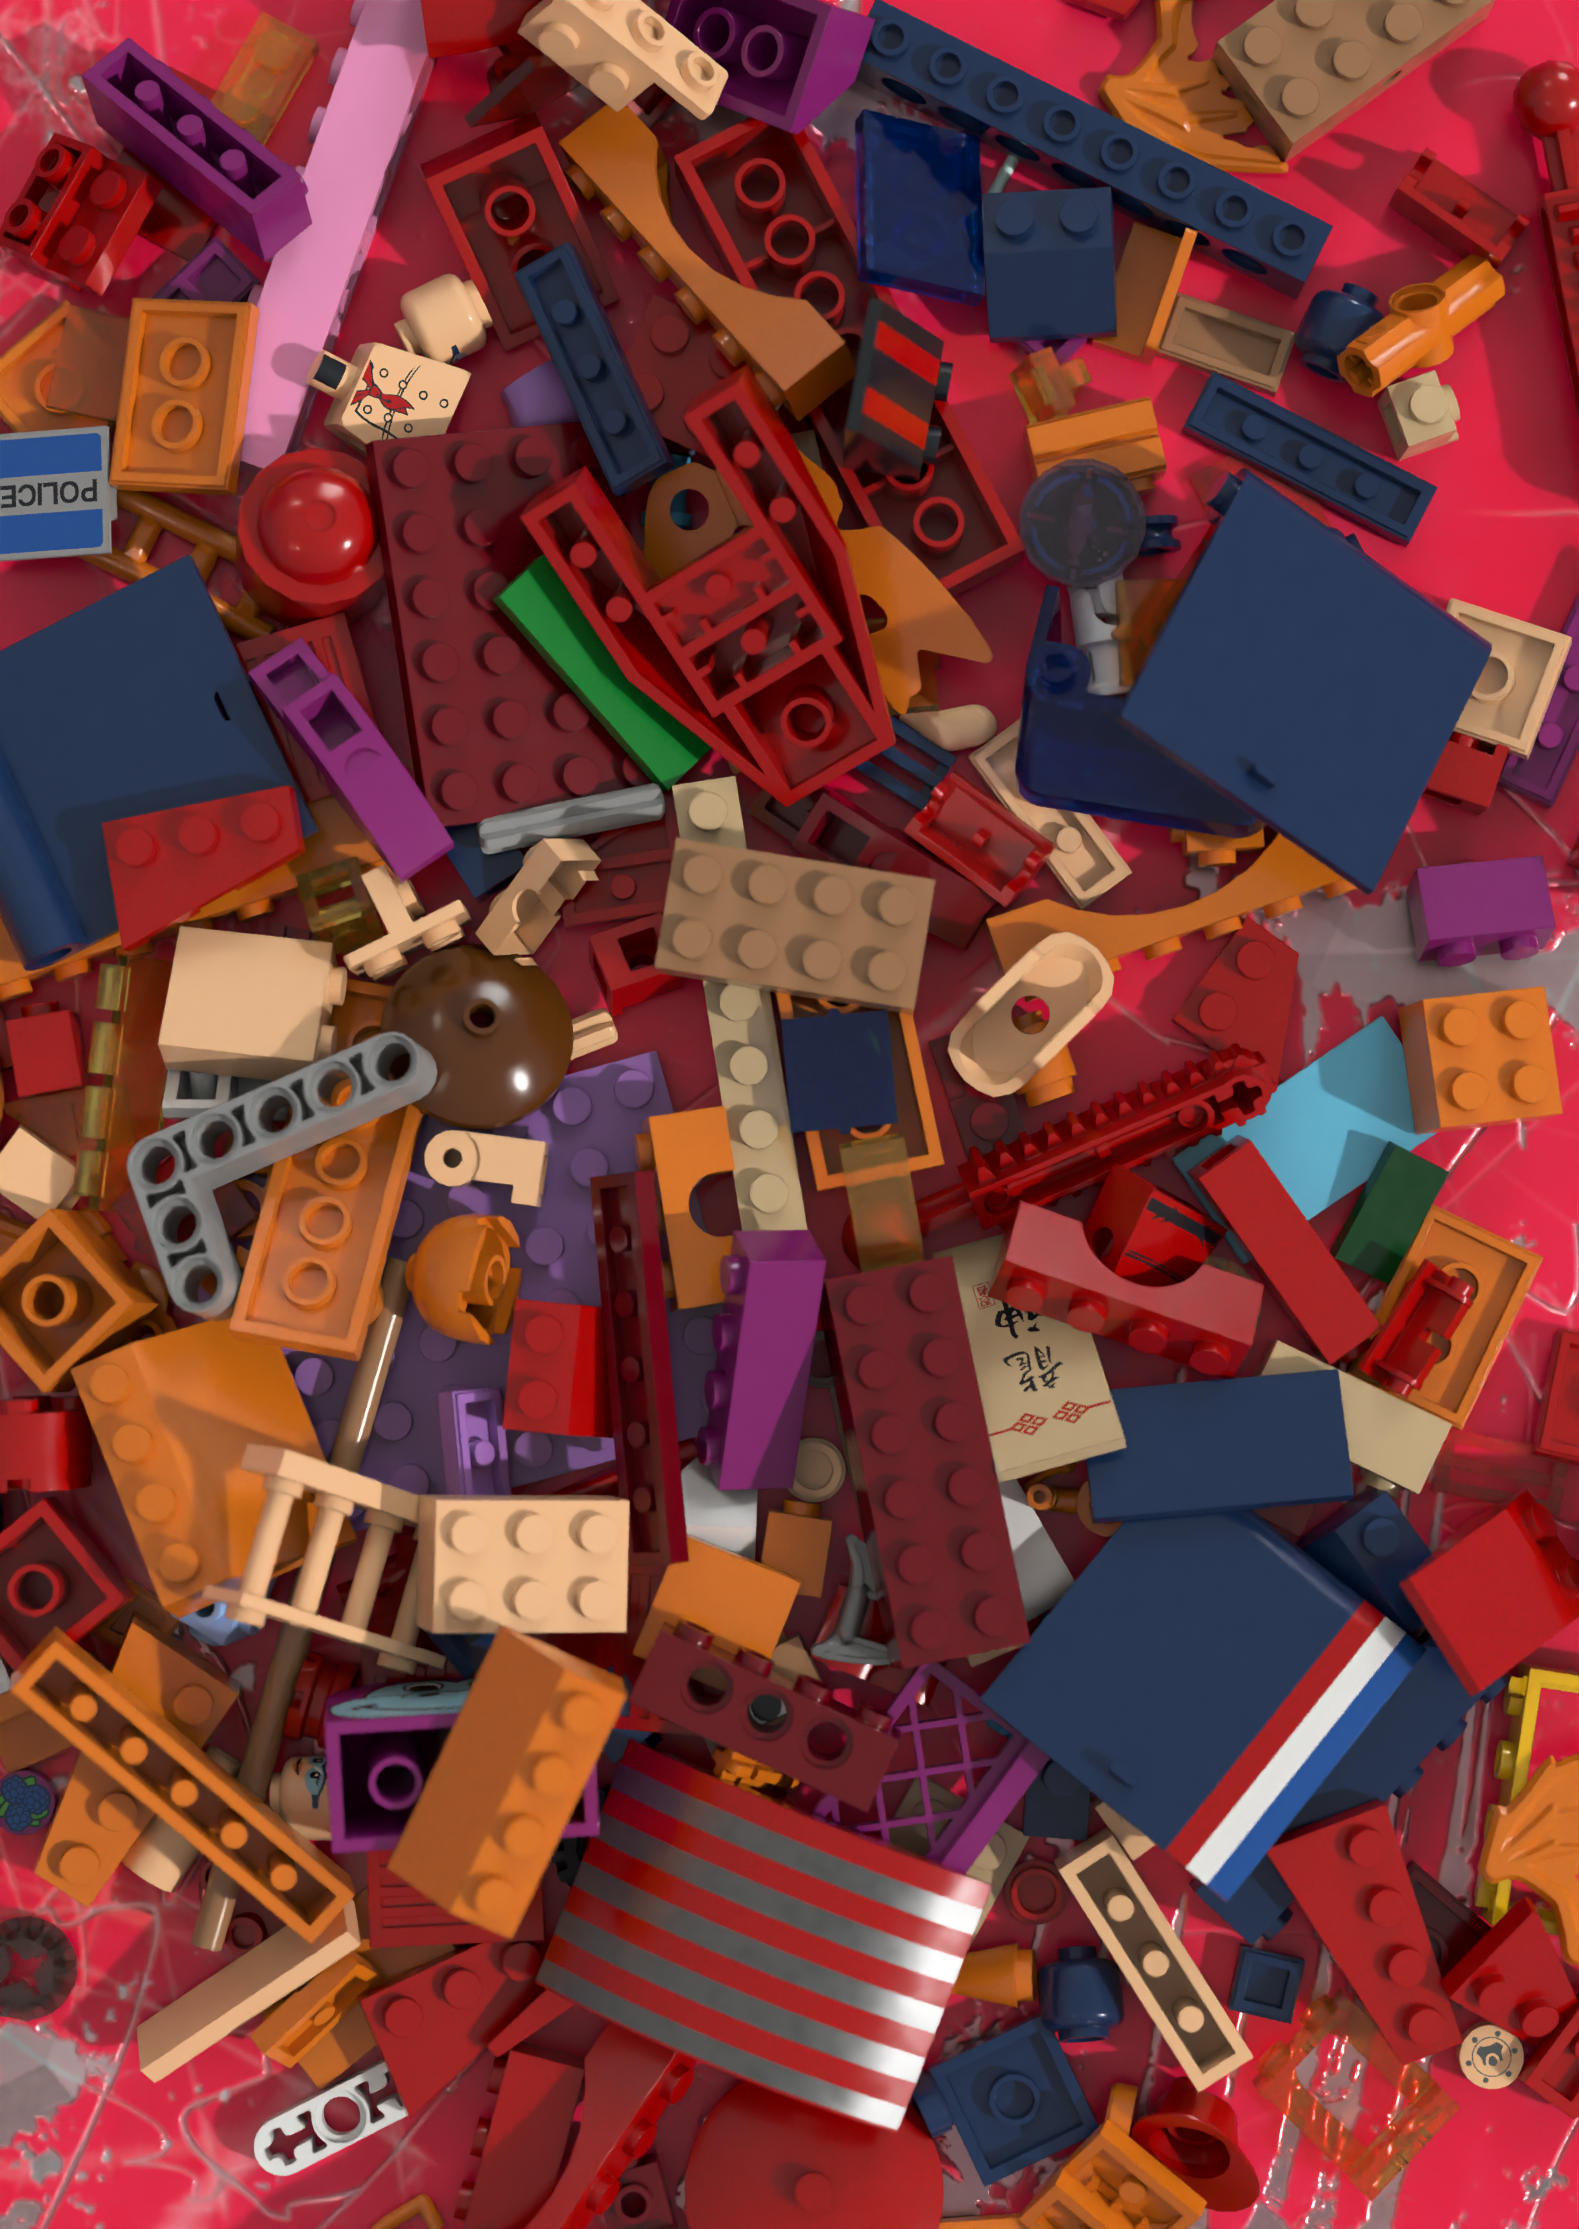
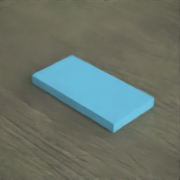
M1380 1016L1278 1085L1277 1091L1272 1093L1271 1099L1265 1107L1267 1112L1263 1116L1257 1115L1253 1119L1246 1120V1125L1241 1127L1234 1123L1222 1128V1135L1218 1137L1212 1133L1199 1139V1145L1195 1147L1190 1145L1170 1160L1208 1216L1224 1226L1187 1174V1171L1235 1136H1243L1253 1142L1308 1221L1366 1182L1389 1141L1411 1151L1436 1133L1415 1135L1403 1045L1384 1017ZM1227 1231L1223 1238L1241 1264L1247 1263L1249 1260Z

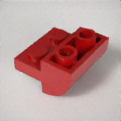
M54 132L47 146L38 155L35 168L17 200L9 207L5 214L4 223L0 228V248L36 271L72 290L81 293L82 289L102 296L164 185L147 172L109 159L89 144Z

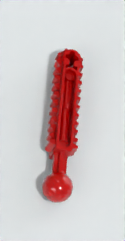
M1548 60L1531 67L1520 77L1514 90L1513 109L1522 129L1538 140H1542L1551 192L1544 193L1536 205L1579 421V69L1569 62Z
M1233 1043L1230 1045V1048L1219 1050L1218 1052L1215 1050L1209 1051L1208 1059L1196 1064L1191 1060L1184 1062V1069L1173 1074L1165 1070L1161 1072V1079L1147 1084L1144 1080L1137 1082V1089L1129 1093L1123 1094L1118 1090L1113 1093L1112 1100L1101 1105L1096 1100L1090 1102V1109L1080 1114L1069 1111L1066 1113V1120L1053 1125L1048 1120L1043 1123L1042 1130L1031 1135L1026 1131L1020 1132L1019 1140L1006 1145L1000 1139L995 1142V1150L983 1154L976 1146L970 1147V1161L956 1166L962 1182L908 1205L900 1200L883 1195L867 1198L852 1208L842 1229L841 1240L844 1253L852 1264L862 1272L913 1263L921 1247L922 1239L978 1216L983 1230L998 1225L1002 1230L1006 1231L1020 1201L1038 1207L1047 1204L1052 1208L1057 1206V1199L1068 1194H1071L1074 1198L1081 1195L1082 1188L1095 1184L1098 1188L1103 1186L1104 1179L1108 1177L1115 1162L1127 1169L1138 1164H1142L1146 1168L1151 1165L1152 1158L1164 1153L1168 1157L1174 1156L1176 1148L1187 1143L1195 1147L1199 1145V1138L1211 1133L1218 1137L1222 1135V1128L1234 1123L1239 1127L1246 1125V1120L1253 1119L1257 1115L1263 1116L1267 1112L1265 1107L1270 1101L1272 1093L1277 1091V1084L1268 1071L1269 1064L1259 1050L1252 1052L1249 1049L1240 1048L1238 1043ZM1240 1082V1084L1232 1087L1235 1083Z

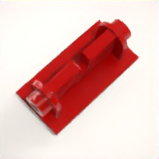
M1425 1258L1413 1278L1405 1285L1401 1298L1380 1332L1371 1340L1368 1351L1357 1368L1390 1392L1397 1393L1406 1399L1413 1389L1420 1391L1423 1387V1382L1442 1353L1437 1347L1426 1342L1427 1339L1434 1332L1450 1340L1466 1312L1474 1304L1469 1298L1475 1288L1456 1276L1452 1275L1450 1277Z

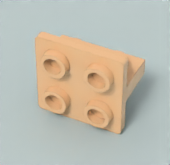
M383 864L361 875V878L389 934L347 954L343 958L348 969L358 977L362 978L368 975V977H373L374 981L377 982L408 967L409 964L405 956L425 946L430 948L431 953H434L466 938L462 928L472 924L474 921L468 909L460 900L416 920L427 913L410 879H407L400 883L397 877Z

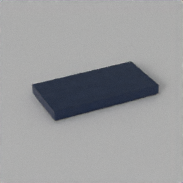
M1338 1369L1109 1389L1125 1436L1126 1448L1086 1459L1093 1524L1351 1501L1354 1497Z

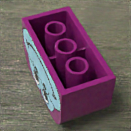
M469 1677L467 1680L465 1678L369 1684L345 1689L326 1698L325 1737L332 1853L390 1850L396 1848L476 1677ZM596 1762L560 1838L599 1835Z

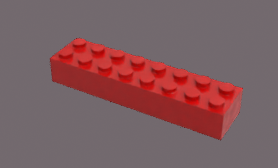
M748 117L675 155V176L728 277L744 287L773 296L807 300L846 342L857 368L869 299L882 300L900 312L805 130L803 129L799 134H794ZM855 376L803 417L809 430L814 429L817 445L861 529L872 526H882L914 553L936 576L952 597L1022 562L1025 547L948 401H933L929 424L941 426V435L935 465L922 463L919 481L843 468L845 431Z

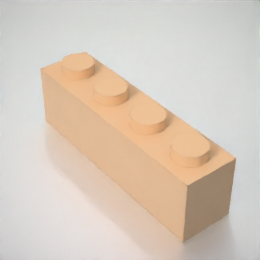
M1105 1827L1088 1838L1087 1841H1083L1055 1859L1054 1862L1058 1871L1197 2091L1204 2090L1252 2059L1253 2055L1109 1827Z

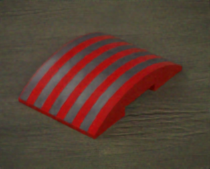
M630 1738L599 1816V1835L591 1836L535 1983L601 2018L706 2065L818 2108L897 2133L993 1884L871 1835L868 1837L750 1789L751 1786L744 1783L720 1778L714 1775L712 1770Z

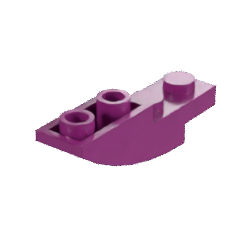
M302 637L248 672L251 684L323 775L328 790L400 883H403L454 848L452 839L379 730L336 673L331 675Z

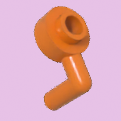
M1088 1480L1082 1485L1081 1489L1035 1484L1027 1492V1502L1032 1508L1043 1511L1078 1514L1086 1528L1101 1536L1111 1537L1124 1522L1093 1524Z

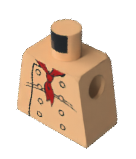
M372 342L360 344L350 363L322 349L316 355L309 368L306 384L334 398L325 418L324 426L367 458L365 445L371 441L445 434L472 373L391 346Z

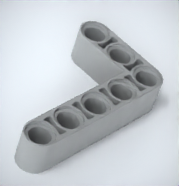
M383 1033L147 1136L136 1143L129 1153L127 1161L128 1176L167 1287L176 1305L194 1315L216 1322L228 1320L233 1315L243 1275L216 1203L213 1189L420 1100L431 1091L437 1078L436 1061L431 1053L402 1033ZM410 1053L411 1066L407 1074L400 1080L390 1081L389 1070L394 1059L401 1054ZM351 1079L352 1091L347 1101L340 1106L332 1107L330 1097L336 1084L342 1080ZM291 1104L293 1116L290 1124L281 1132L274 1133L272 1127L274 1115L283 1106ZM232 1130L234 1135L232 1148L223 1157L216 1158L214 1153L216 1140L224 1132ZM168 1156H174V1173L167 1181L158 1184L156 1172L159 1164ZM194 1214L197 1223L194 1234L186 1242L179 1243L177 1238L179 1224L188 1215ZM215 1273L218 1281L216 1293L210 1300L201 1303L198 1297L199 1285L206 1276Z

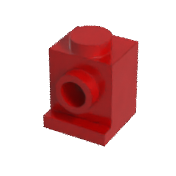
M1452 732L1422 796L1480 815L1490 807L1509 747L1497 743L1487 753L1478 750L1480 745L1478 740L1458 732Z
M661 912L589 936V964L611 1017L623 1014V1008L683 988V977L660 974L655 969L663 920ZM639 964H646V965H648V966H646V967H643V968H640V969H637V970H634V971L631 972V969H632L633 967H635L636 965H639Z

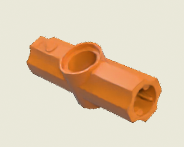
M1470 254L1432 283H1415L1395 291L1389 298L1390 314L1349 343L1346 349L1337 355L1340 375L1349 382L1354 393L1372 398L1410 368L1431 367L1446 361L1454 352L1453 336L1495 306V303L1505 296L1503 276L1495 271L1488 258Z

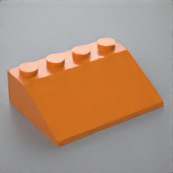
M231 1318L219 1322L209 1320L133 1342L70 1369L162 1608L177 1618H182L216 1603V1601L202 1597L206 1584L239 1591L268 1492L262 1489L265 1477L240 1469L247 1443L287 1449L328 1464L282 1347L233 1338L229 1331ZM303 1490L300 1499L293 1498L270 1579L303 1565L319 1508L313 1506L316 1494ZM344 1515L334 1551L359 1541L349 1516Z

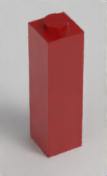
M1237 1135L1187 1171V1174L1223 1225L1228 1229L1230 1235L1314 1354L1329 1365H1332L1337 1360L1341 1364L1350 1362L1364 1353L1371 1342L1370 1336L1381 1329L1382 1326L1253 1142Z

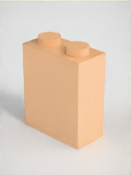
M180 926L158 1042L166 1069L275 1081L334 1055L337 1045V1027L330 1026L329 1024L332 1006H342L345 999L347 968L338 966L333 943Z

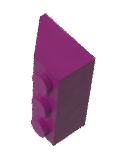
M671 0L665 21L727 71L728 78L718 99V105L785 131L799 134L855 82L875 19L824 0Z

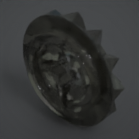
M23 1916L2 1922L0 1924V2017H10L28 2022L52 2014L67 2000L76 1982L77 1958L73 1945L61 1929L41 1918ZM9 1945L14 1953H19L24 1960L30 1959L33 1956L38 1958L44 1953L47 1955L48 1958L41 1962V1966L34 1972V1978L37 1981L35 1986L40 1993L37 1992L34 1985L30 1987L24 1979L16 1983L11 1981L7 1985L4 1984L3 1980L9 1976L8 1973L15 1966L14 1960L11 1957L13 1952Z

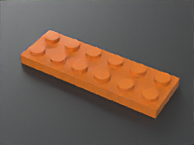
M347 978L343 1005L332 1006L329 1024L330 1026L337 1027L335 1054L380 1035L385 1004L394 988L393 986ZM351 1079L342 1080L336 1084L330 1097L332 1107L340 1106L347 1101L352 1091ZM412 1103L274 1163L229 1326V1331L233 1338L359 1362L424 1116L421 1110ZM291 1104L284 1129L287 1128L292 1120L293 1110Z

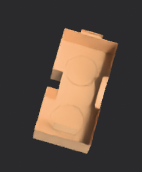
M543 838L526 853L523 858V867L508 888L498 894L491 902L489 914L475 934L493 955L534 954L561 917L557 910L565 899H574L586 881L599 880L594 870L601 862V859L583 839ZM532 958L514 959V961L522 966L537 965Z

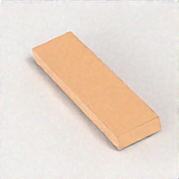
M351 1899L312 1944L287 1925L137 2026L140 2071L154 2083L160 2081L359 1947L361 1941L355 1902Z

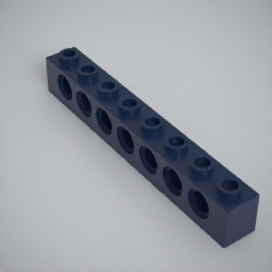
M875 0L867 15L875 19L856 77L857 81L1007 156H1013L1019 162L1073 189L1111 187L1115 210L1151 228L1180 238L1183 237L1186 227L1196 230L1198 233L1193 249L1295 300L1297 299L1333 228L1332 225L882 0Z

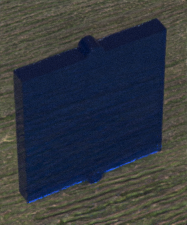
M833 1008L829 1010L827 1016L781 1020L791 1133L838 1129L840 1134L846 1135L854 1127L898 1124L888 1010L841 1014L838 1009Z

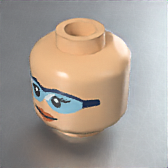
M449 273L405 293L400 301L404 319L394 323L399 338L407 352L416 355L422 353L423 357L448 365L484 347L487 340L485 329L493 325L489 312L473 281L470 279L462 283L457 276Z
M327 1756L291 1757L284 1764L282 1772H274L271 1777L270 1808L307 1840H331Z

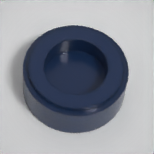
M922 2071L911 2096V2101L933 2140L953 2130L954 2122L929 2072Z

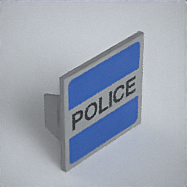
M109 426L0 434V562L112 554L111 521L118 518L117 490L108 484L111 468Z

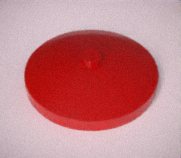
M743 2080L716 2104L705 2119L695 2138L686 2169L685 2206L690 2229H939L943 2208V2175L938 2152L924 2121L910 2102L900 2128L896 2133L841 2116Z

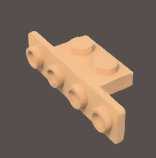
M542 0L525 15L518 30L520 35L616 112L620 111L645 89L655 83L698 119L704 120L713 113L728 78V73L723 67L641 0Z

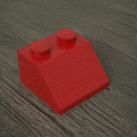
M515 1299L502 1429L614 1438L602 1307Z

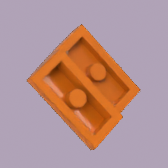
M1106 2119L1051 2176L1024 2208L1018 2220L1029 2229H1189L1201 2218L1207 2201L1110 2120Z

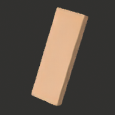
M1017 720L968 756L967 760L997 801L1057 846L1044 864L1078 910H1083L1131 875L1132 871L1020 720Z

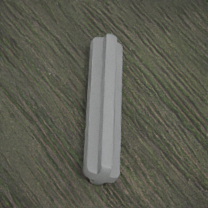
M651 783L512 811L487 818L477 823V838L482 852L493 854L533 846L543 838L567 839L660 820L665 813V801L659 785Z

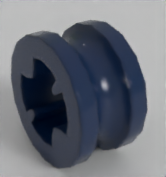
M1174 515L1139 517V536L1130 557H1152L1179 551L1181 549L1180 540L1175 539L1172 535V530L1178 527V517ZM1122 529L1123 533L1134 536L1135 531Z

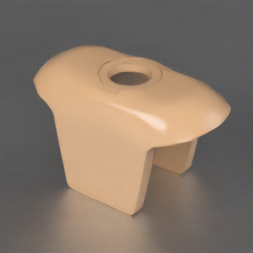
M1068 931L1049 935L1026 953L967 1012L951 1033L948 1053L954 1067L963 1080L982 1093L998 1097L1012 1094L1021 1088L1103 1008L1112 995L1114 976L1108 962L1098 948L1086 939ZM1026 996L1040 998L1049 1009L1048 1024L1042 1031L1036 1034H1025L1019 1031L1012 1022L1011 1012L1014 1004Z

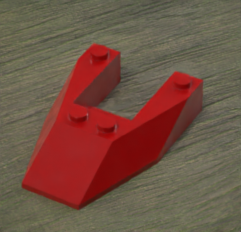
M746 365L694 397L683 416L753 524L660 580L586 465L533 497L520 518L627 680L787 808L896 743V738L847 545L783 419L749 366Z

